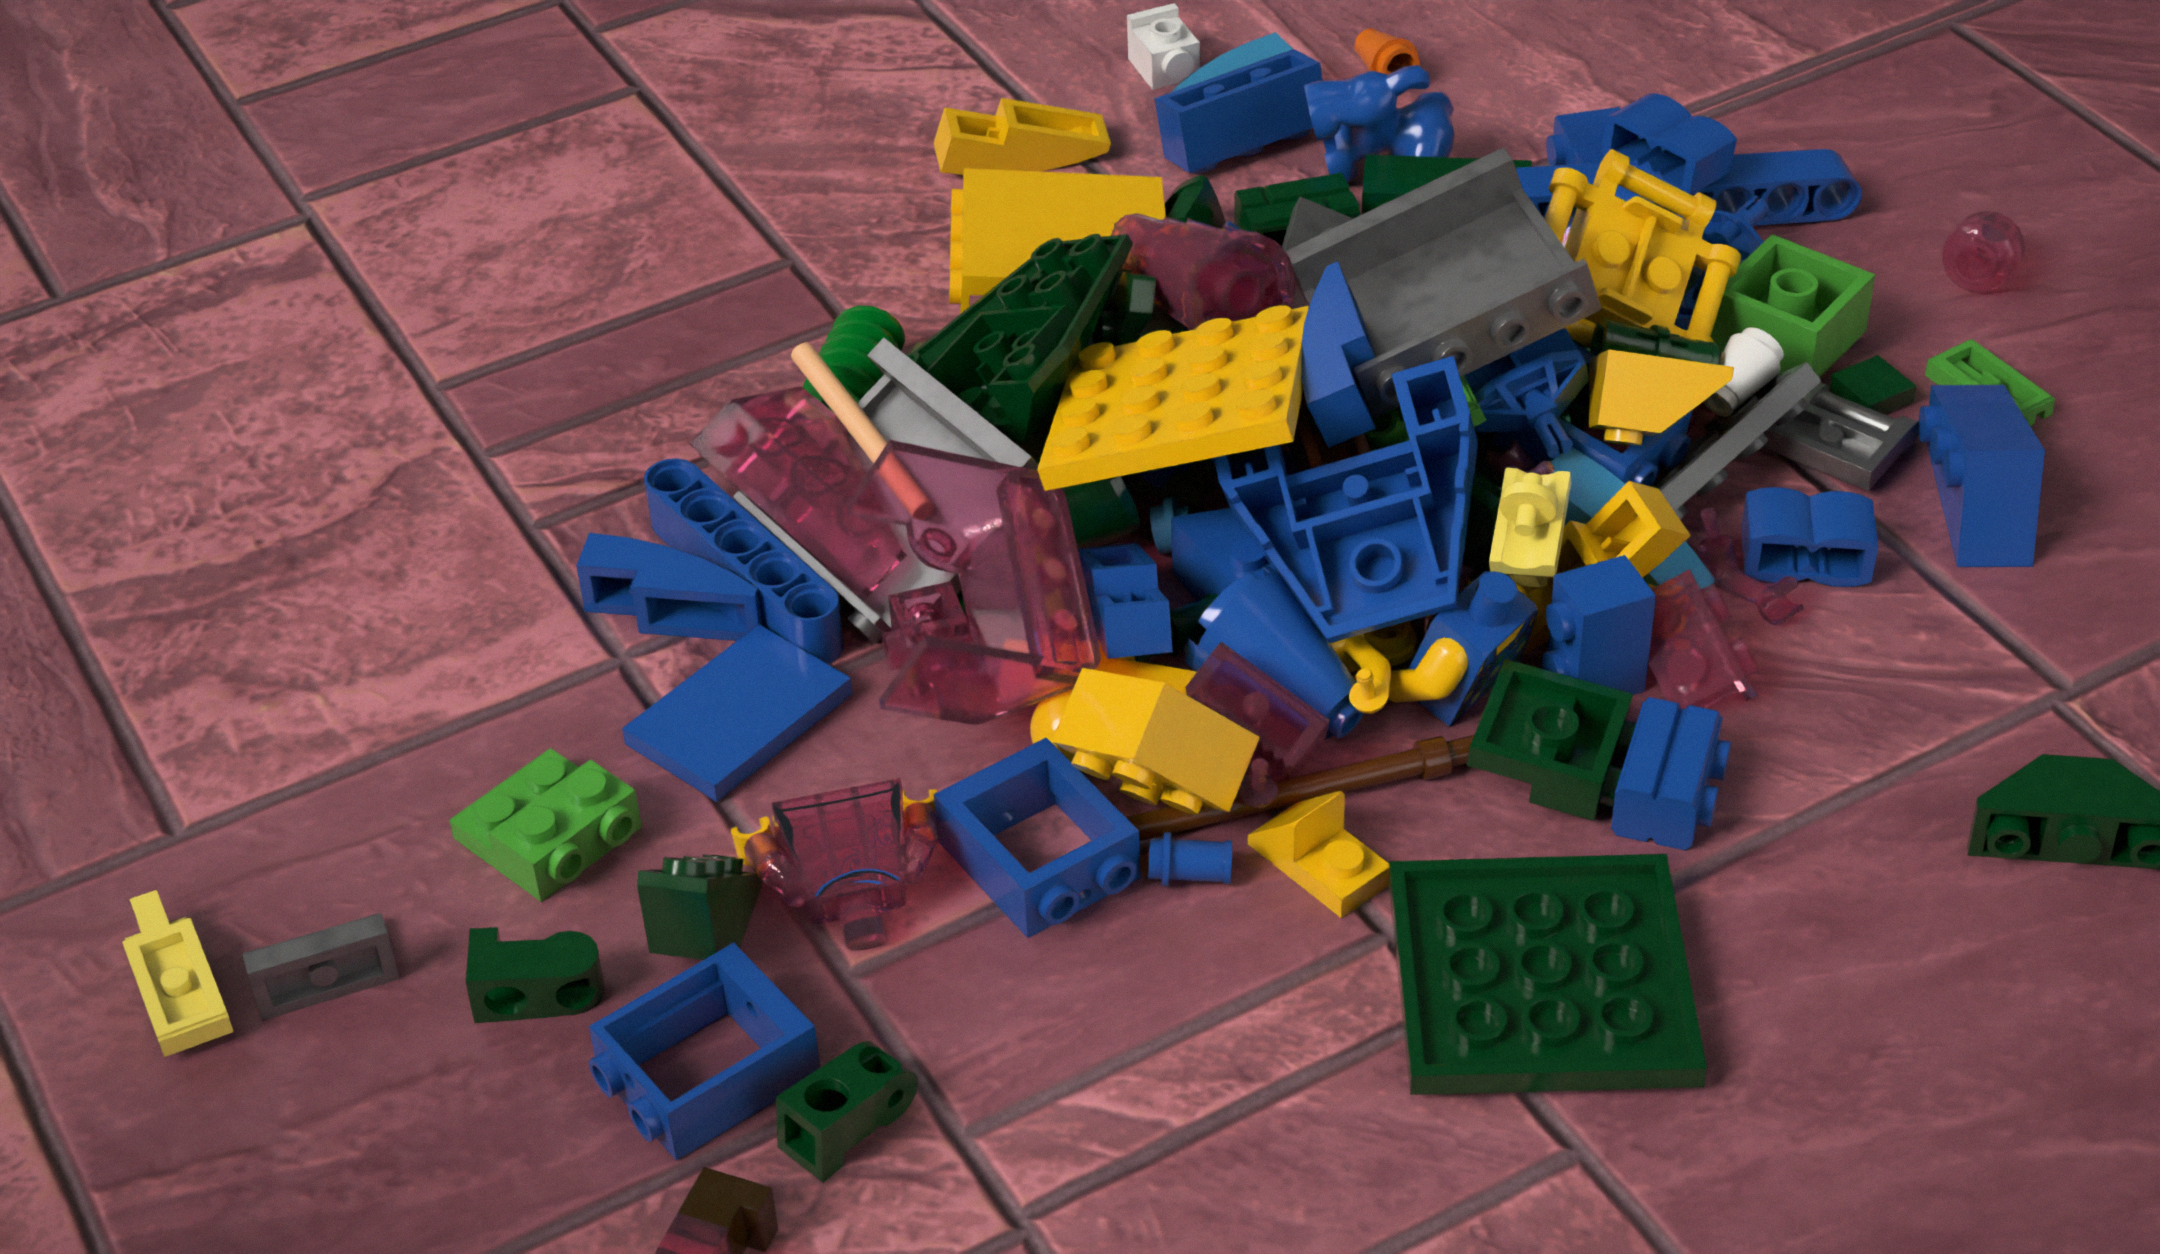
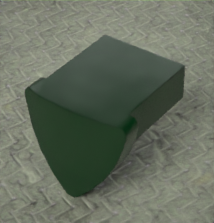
M1199 175L1184 181L1176 187L1165 202L1166 222L1183 264L1191 265L1226 224L1215 191L1208 178L1204 175Z

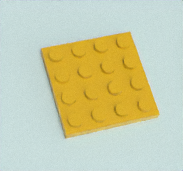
M1285 305L1273 306L1259 312L1256 317L1233 322L1228 318H1216L1206 321L1190 331L1175 334L1167 330L1154 331L1144 335L1137 342L1118 346L1104 342L1083 349L1078 354L1079 361L1066 379L1037 468L1044 491L1293 442L1303 393L1301 380L1302 335L1309 306L1295 309Z

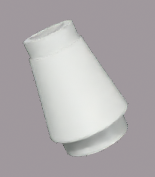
M1753 327L1744 329L1742 333L1732 335L1718 361V365L1734 367L1733 378L1703 401L1706 407L1717 415L1728 417L1735 409L1739 408L1777 376L1781 369L1780 361L1784 356L1780 344L1765 331Z

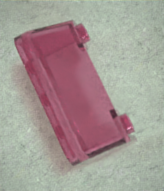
M889 440L847 503L848 515L906 526L909 545L924 565L940 571L959 574L972 643L925 635L879 698L881 710L970 725H981L1072 690L1082 668L1095 670L1098 667L1101 653L1068 503L1063 490L1059 488L1044 491L1037 470Z

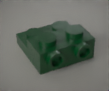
M1504 659L1471 742L1467 766L1530 783L1532 786L1529 803L1594 821L1600 804L1609 807L1614 806L1615 791L1622 768L1614 766L1616 759L1625 761L1636 726L1635 722L1628 721L1633 694Z

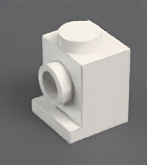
M1175 3L1127 15L1128 60L1152 90L1181 83L1200 68V42L1179 18V9Z

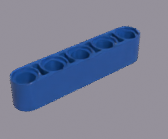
M674 458L656 462L648 468L644 474V484L651 526L655 534L669 547L710 561L758 588L763 627L826 664L832 663L840 657L844 650L839 598L833 587L693 463Z

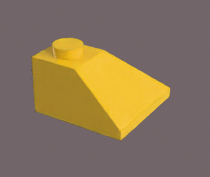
M1608 349L1590 359L1589 428L1605 430L1604 441L1641 446L1643 436H1654L1662 433L1730 382L1733 378L1734 367Z

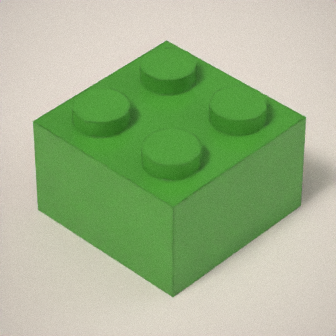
M1772 234L1739 265L1736 275L1729 277L1710 337L1719 346V352L1723 353L1732 335L1742 333L1744 329L1749 327L1758 328L1771 335L1782 347L1784 356L1780 361L1781 369L1779 373L1808 362L1820 378L1867 331L1876 274Z

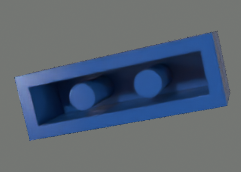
M1292 49L1154 98L1164 158L1188 173H1204L1216 168L1218 162L1231 157L1255 155L1264 149V145L1275 141L1298 139L1309 134L1310 129L1313 128L1304 85L1317 80H1323L1320 62Z

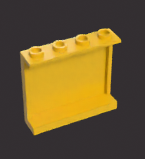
M963 169V189H952L950 220L949 304H960V314L969 308L970 295L984 296L1029 260L1033 251L1041 244L1054 238L1068 241L1083 239L1092 234H1099L1101 237L1128 234L1133 242V246L1122 268L1132 270V273L1154 276L1156 278L1153 304L1167 305L1170 309L1172 277L1162 177Z

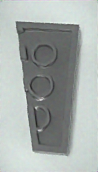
M1808 362L1779 373L1739 408L1735 409L1730 416L1716 415L1706 425L1709 432L1690 443L1685 457L1680 462L1681 467L1678 468L1676 465L1672 469L1667 467L1656 476L1651 487L1658 488L1662 492L1676 515L1681 519L1688 512L1683 504L1695 493L1698 497L1702 496L1721 484L1728 477L1724 467L1735 457L1738 461H1741L1766 444L1768 438L1764 432L1774 423L1780 426L1801 413L1808 405L1803 397L1816 387L1821 380Z

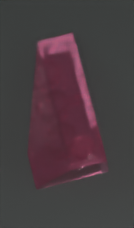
M801 386L731 399L689 445L728 484L746 496L811 556L865 601L902 562L907 554L882 503L876 498L865 476L867 472L861 460L855 455L846 437L848 434L843 424L831 410Z

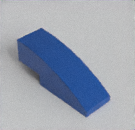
M1338 261L1326 266L1307 312L1302 335L1301 380L1306 403L1328 448L1375 429L1353 368L1377 356L1358 303Z
M596 533L588 534L576 565L585 612L636 616L640 634L737 641L758 624L762 625L758 588L733 572L701 557L665 545L629 537Z
M1137 543L1075 549L1076 564L1087 609L1095 634L1107 659L1173 652L1169 600L1158 589L1157 564Z

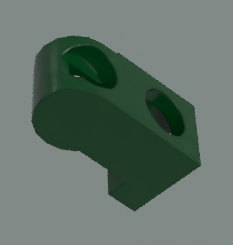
M498 927L470 928L465 982L474 1023L575 1015L587 1012L602 1000L605 987L597 943L590 936L577 931H564L555 933L543 940L501 941Z
M863 1041L854 1045L776 1096L777 1148L822 1183L844 1166L845 1152L876 1131L877 1126H887L905 1113L917 1093V1075L871 1041Z

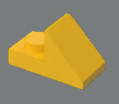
M1337 791L1295 803L1248 834V845L1337 916L1343 918L1389 886V863L1344 829L1345 795L1342 791Z

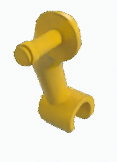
M1363 634L1330 643L1342 661L1351 657L1361 667L1356 676L1358 682L1352 686L1349 693V700L1352 706L1366 714H1373L1381 710L1386 705L1390 693L1391 665L1388 658L1365 640Z

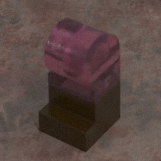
M703 1167L656 1249L655 1254H743L746 1247L766 1252L779 1230L772 1187Z

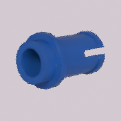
M1164 832V839L1150 838L1148 879L1162 880V887H1168L1169 880L1231 883L1232 841L1214 842L1171 839V832Z

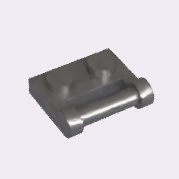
M1819 383L1803 397L1808 405L1801 413L1780 426L1774 423L1764 432L1768 441L1762 447L1785 456L1792 461L1800 462L1839 478L1843 482L1869 491L1901 454L1907 455L1911 451L1919 435V421L1904 415H1900L1897 419L1829 393L1828 386Z

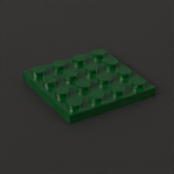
M1667 854L1389 861L1388 881L1410 1095L1698 1088L1705 1086L1707 1065Z

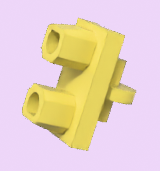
M1518 468L1505 469L1489 558L1490 572L1507 574L1515 583L1521 586L1538 588L1547 586L1548 577H1554L1557 574L1571 488L1570 472L1557 471L1549 475H1539L1537 473H1526Z

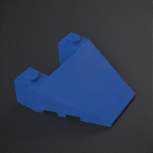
M1454 356L1391 374L1409 441L1288 475L1281 445L1213 458L1220 486L1233 515L1276 573L1285 581L1328 643L1457 608L1478 441Z

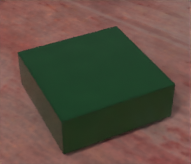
M1876 355L1831 375L1829 391L1882 414H1887L1913 403L1917 386L1883 358Z

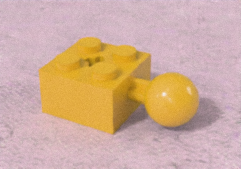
M1087 668L1081 669L1074 687L1061 688L1044 697L1037 705L1030 724L1033 744L1047 738L1071 762V765L1079 771L1081 770L1104 780H1109L1110 776L1113 775L1123 781L1119 789L1123 794L1153 806L1157 805L1160 798L1165 804L1192 815H1198L1202 806L1230 812L1260 738L1164 682Z

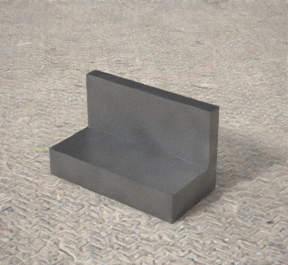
M382 913L242 954L262 1021L400 979Z

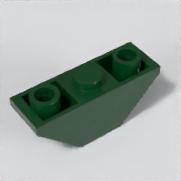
M2042 754L1977 797L1967 842L1968 856L2160 869V791L2114 759Z
M703 854L702 857H663L661 869L639 870L637 888L649 953L704 960L732 943H735L740 948L762 888L763 873L742 871L743 858Z

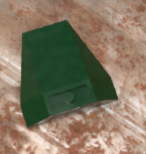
M1092 234L1083 239L1068 241L1054 238L1041 244L1033 251L1029 260L914 352L908 353L906 356L1014 443H1025L1058 407L1066 379L1079 361L1078 354L1086 348L1133 246L1132 240L1128 234L1101 237L1099 234Z

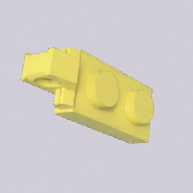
M157 890L131 898L130 902L141 933L125 938V941H122L163 1056L167 1057L234 1032L191 918L186 919L184 917L169 923Z

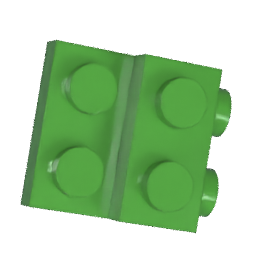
M551 748L449 820L453 839L540 902L565 884L574 881L582 871L616 846L625 843L632 834L642 828L635 789L591 759L578 767Z

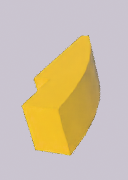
M1001 98L996 115L944 107L934 139L940 172L963 175L964 168L1047 171L1080 163L1108 153L1111 145L1102 114Z
M1628 481L1587 524L1570 520L1564 526L1557 574L1626 555L1643 578L1661 564L1691 535L1658 488ZM1548 577L1547 586L1542 588L1522 586L1538 608L1524 654L1548 642L1549 628L1546 620V607L1552 603L1554 577Z

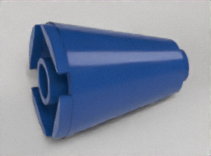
M1263 567L1265 576L1260 579L1251 571L1240 576L1220 593L1198 622L1206 631L1198 646L1188 639L1185 647L1184 661L1194 671L1200 672L1203 678L1319 740H1326L1333 735L1337 738H1342L1349 734L1360 722L1364 714L1356 710L1349 700V693L1352 686L1357 683L1356 679L1307 615L1278 573L1271 567Z

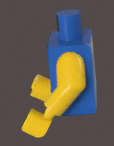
M1484 571L1473 582L1466 575L1461 576L1457 608L1437 614L1409 669L1391 671L1388 699L1395 703L1417 701L1451 727L1494 686L1504 659L1518 663L1521 661L1538 613V608L1530 599L1527 591L1521 585L1515 583L1509 576L1500 572Z

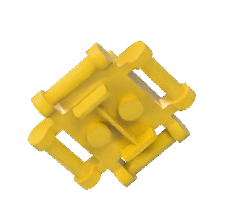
M1611 149L1601 161L1593 185L1588 183V179L1583 173L1575 169L1566 167L1556 169L1549 185V192L1552 194L1544 219L1562 243L1573 207L1577 208L1564 248L1574 262L1584 258L1588 264L1602 309L1565 327L1572 340L1591 348V340L1596 324L1600 323L1601 318H1608L1613 321L1644 328L1660 325L1668 327L1671 334L1694 340L1714 342L1710 336L1729 277L1736 275L1741 261V254L1733 247L1724 244H1711L1702 239L1704 229L1714 214L1716 200L1700 192L1693 196L1629 164V157L1614 149ZM1619 185L1639 196H1634L1626 202L1616 197L1615 193ZM1696 266L1706 271L1688 329L1684 330L1674 324L1692 267Z

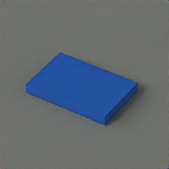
M758 624L622 728L624 742L631 749L718 802L853 694L851 678Z

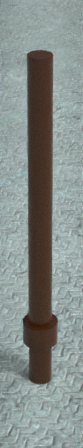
M1474 735L1445 741L1443 736L1414 742L1413 749L1241 789L1236 794L1230 812L1202 806L1198 815H1192L1169 806L1127 816L1126 818L1139 830V841L1164 836V832H1171L1172 834L1294 805L1300 801L1337 791L1345 793L1420 775L1423 780L1446 776L1452 773V767L1467 764L1469 748Z

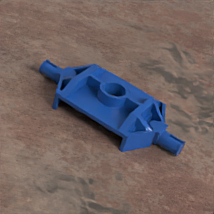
M1566 328L1560 329L1465 375L1487 420L1475 426L1477 432L1533 430L1537 432L1549 457H1560L1558 445L1563 454L1570 451L1573 442L1567 436L1558 417L1588 383L1589 375L1586 362Z

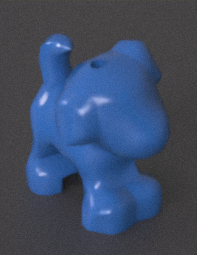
M1418 65L1405 66L1388 75L1373 70L1349 79L1317 80L1304 85L1316 138L1318 141L1323 140L1326 153L1324 155L1329 175L1342 173L1347 182L1352 181L1357 176V162L1365 158L1366 154L1379 155L1383 151H1389L1391 155L1449 157L1455 135L1451 120L1454 108L1448 95L1443 92L1422 93L1416 101L1397 108L1398 96L1409 89H1426L1431 84L1429 73Z

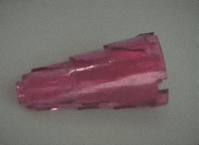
M1139 213L1125 215L1114 224L1111 236L1128 234L1133 242V246L1122 268L1132 270V273L1154 276L1156 278L1154 300L1168 308L1167 314L1189 330H1196L1202 323L1216 318H1228L1233 322L1256 317L1259 312L1273 306L1282 305L1283 303L1292 307L1295 291L1293 266L1283 248L1276 241L1257 232L1244 231L1228 225H1223L1222 229L1190 218L1187 219V222L1168 217L1159 220Z

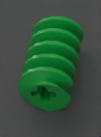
M858 305L846 309L837 316L819 352L820 357L857 403L884 375L868 357L871 350L883 338L887 339L900 351L906 341L904 329L899 321L887 311L874 306ZM806 378L802 389L803 400L809 412L819 421L835 427L840 420Z

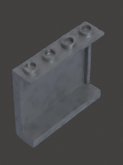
M1504 147L1285 251L1301 295L1308 306H1310L1314 291L1326 266L1337 261L1339 262L1358 303L1377 356L1353 368L1373 418L1400 406L1392 373L1454 356L1459 376L1462 377L1602 310L1588 264L1584 258L1574 262L1523 190L1513 159Z
M883 338L871 350L868 357L884 375L861 398L858 405L933 498L934 504L932 508L924 515H913L841 421L759 507L754 505L740 491L733 498L834 588L838 594L840 610L847 603L855 610L847 619L870 641L876 644L884 636L903 652L1056 489L1044 491L1037 470L1038 464L1028 453L887 339Z

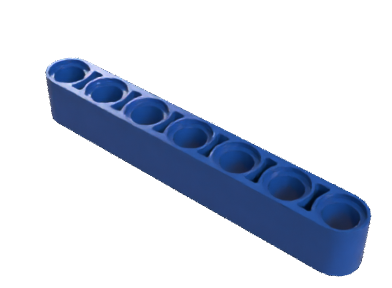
M1829 149L1734 154L1730 173L1698 191L1716 200L1715 210L1728 213L1738 211L1752 196H1758V201L1760 198L1764 199L1768 204L1769 214L1756 225L1838 220L1853 213L1862 199V189L1840 154ZM1600 163L1516 168L1523 190L1542 217L1545 218L1552 194L1549 192V185L1554 171L1564 167L1575 169L1583 173L1587 177L1588 183L1593 185ZM1573 207L1563 238L1568 237L1577 210L1576 207Z

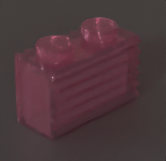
M1223 642L1215 648L1185 689V695L1260 737L1250 762L1259 761L1260 770L1270 769L1271 778L1280 776V779L1284 780L1296 777L1326 738L1330 721L1328 718Z

